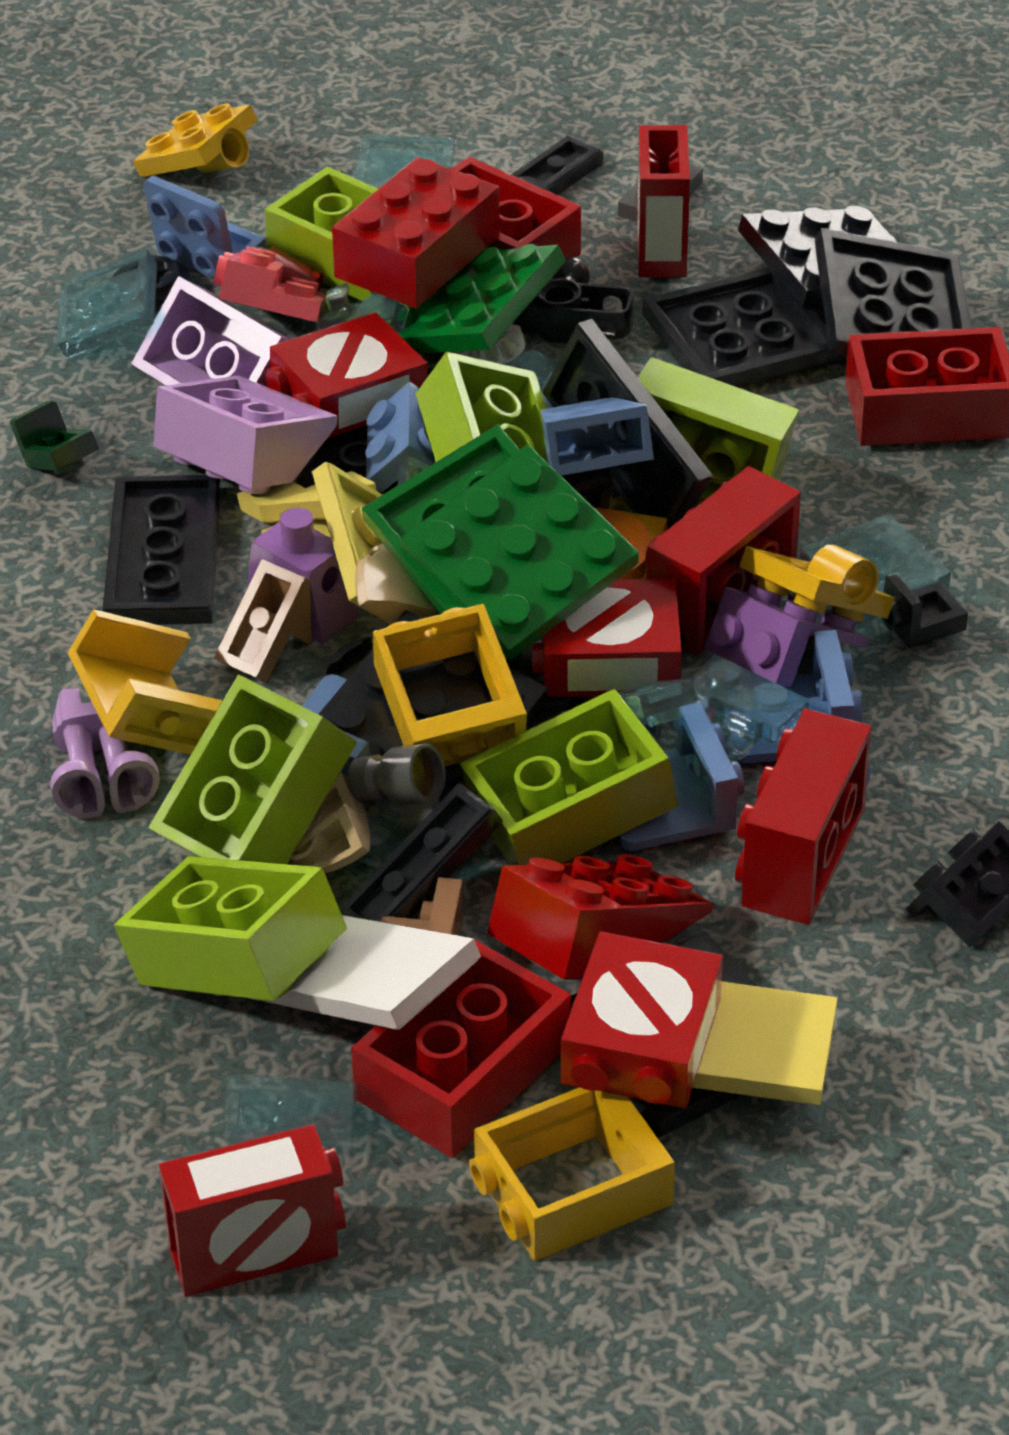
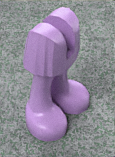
M78 687L62 689L54 710L53 735L57 747L64 752H68L69 761L60 765L51 777L50 788L56 805L68 815L82 819L102 815L105 799L101 779L95 768L93 751L102 749L108 769L109 792L114 810L117 813L136 811L147 804L154 797L159 786V769L155 761L145 753L129 751L127 744L129 741L110 738L92 702L81 703Z

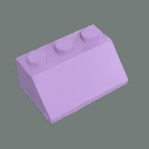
M178 276L131 364L164 385L239 375L268 387L266 371L270 368L269 346L291 339L231 303L219 299V296Z
M239 375L157 386L153 447L174 455L173 459L178 463L197 465L206 469V475L210 477L229 479L238 483L241 491L262 494L269 492L270 486L292 483L337 426V415L308 403L300 402L293 397Z

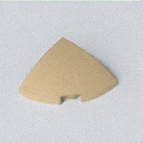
M384 544L375 546L368 551L370 556H366L358 561L355 585L360 607L390 624L395 623L405 610L422 619L440 615L439 611Z
M342 772L338 775L287 864L322 867L324 873H328L347 866L370 851V829L364 804L356 800L352 795L348 776Z

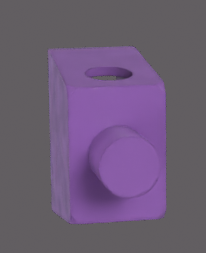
M291 508L284 511L280 516V522L254 540L250 550L247 589L262 559L310 580L311 631L313 640L323 645L359 617L358 606L348 599L331 538L314 529L313 514L309 510Z

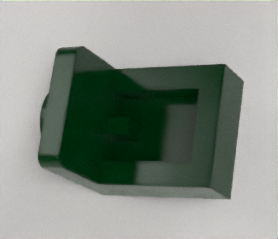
M46 401L12 418L10 421L25 464L29 468L53 470L56 475L65 474L81 467L84 464L83 457L99 450L92 430L66 428L59 407L54 401Z

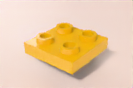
M226 103L198 115L196 110L185 112L172 121L174 127L171 130L148 140L145 143L147 149L132 162L139 176L142 177L194 167L202 173L239 168L245 164L249 155V144L244 132L252 127L258 119L251 104L231 108L230 104Z
M827 545L821 548L813 556L811 562L746 546L739 565L740 568L758 575L757 586L784 596H788L791 590L796 595L794 603L800 606L826 613L828 605H833L831 609L833 613L858 622L863 621L865 613L888 619L895 599L876 590L879 574L874 562L836 545Z

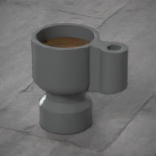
M428 743L393 747L383 756L378 754L356 757L348 771L349 788L355 799L359 802L367 803L383 801L387 798L389 801L396 803L401 814L402 824L409 832H412L440 803L439 797L445 787L446 779L445 765L441 754L434 746Z

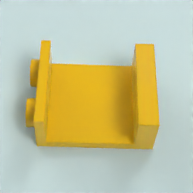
M92 610L69 649L68 655L110 738L188 755L192 754L223 700L180 691L170 673L191 639L187 632Z

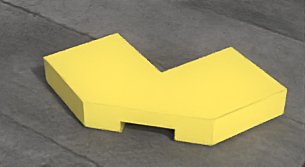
M353 471L347 473L377 491L375 482ZM292 482L270 486V491L267 493L254 494L244 491L237 493L241 511L264 524L280 522L281 514L291 508L309 510L313 514V520L325 519L316 485L304 488Z

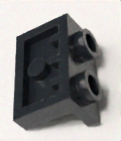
M1000 821L982 837L974 829L964 836L948 852L955 860L948 868L939 860L913 884L921 894L906 907V910L915 917L924 907L929 905L969 948L1009 911V830Z

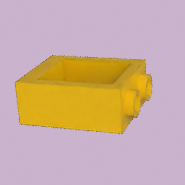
M484 604L468 608H451L440 615L412 622L400 621L384 629L373 631L374 666L403 746L428 743L439 751L444 765L449 766L461 763L526 731L527 713ZM474 651L493 702L417 721L398 670ZM422 750L416 754L413 761L414 765L420 759Z
M579 1087L474 1129L475 1157L469 1160V1169L474 1184L483 1196L488 1194L492 1196L498 1205L499 1216L507 1235L512 1241L520 1239L534 1262L673 1205L675 1162L631 1100L626 1096L601 1091H589ZM597 1137L623 1175L538 1209L513 1170Z

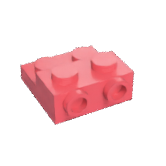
M247 246L246 250H242L241 253L225 252L224 256H219L213 285L221 286L219 299L317 322L324 314L328 294L318 292L319 283L306 279L290 277V281H286V284L281 283L285 263L274 261V252Z

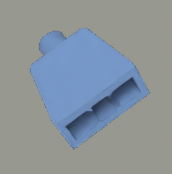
M605 398L541 410L548 464L560 475L654 459L648 411L645 404L619 398ZM625 420L627 426V437H625L621 427V421Z

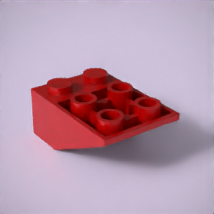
M622 854L618 856L617 861L607 862L593 857L577 856L574 858L573 863H558L545 858H531L528 865L502 866L487 934L563 980L583 979L599 931L664 943L710 914L714 903L692 892L693 885L690 882L677 877L663 876L652 870L653 863L635 855Z

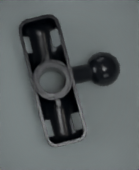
M573 256L565 257L566 262L552 277V280H549L512 323L520 326L522 332L539 333L542 338L549 342L568 343L578 323L593 319L607 339H623L631 333L633 326L634 292L632 289L623 286L589 284L590 272L584 261ZM608 296L619 298L622 303V310H603V300Z

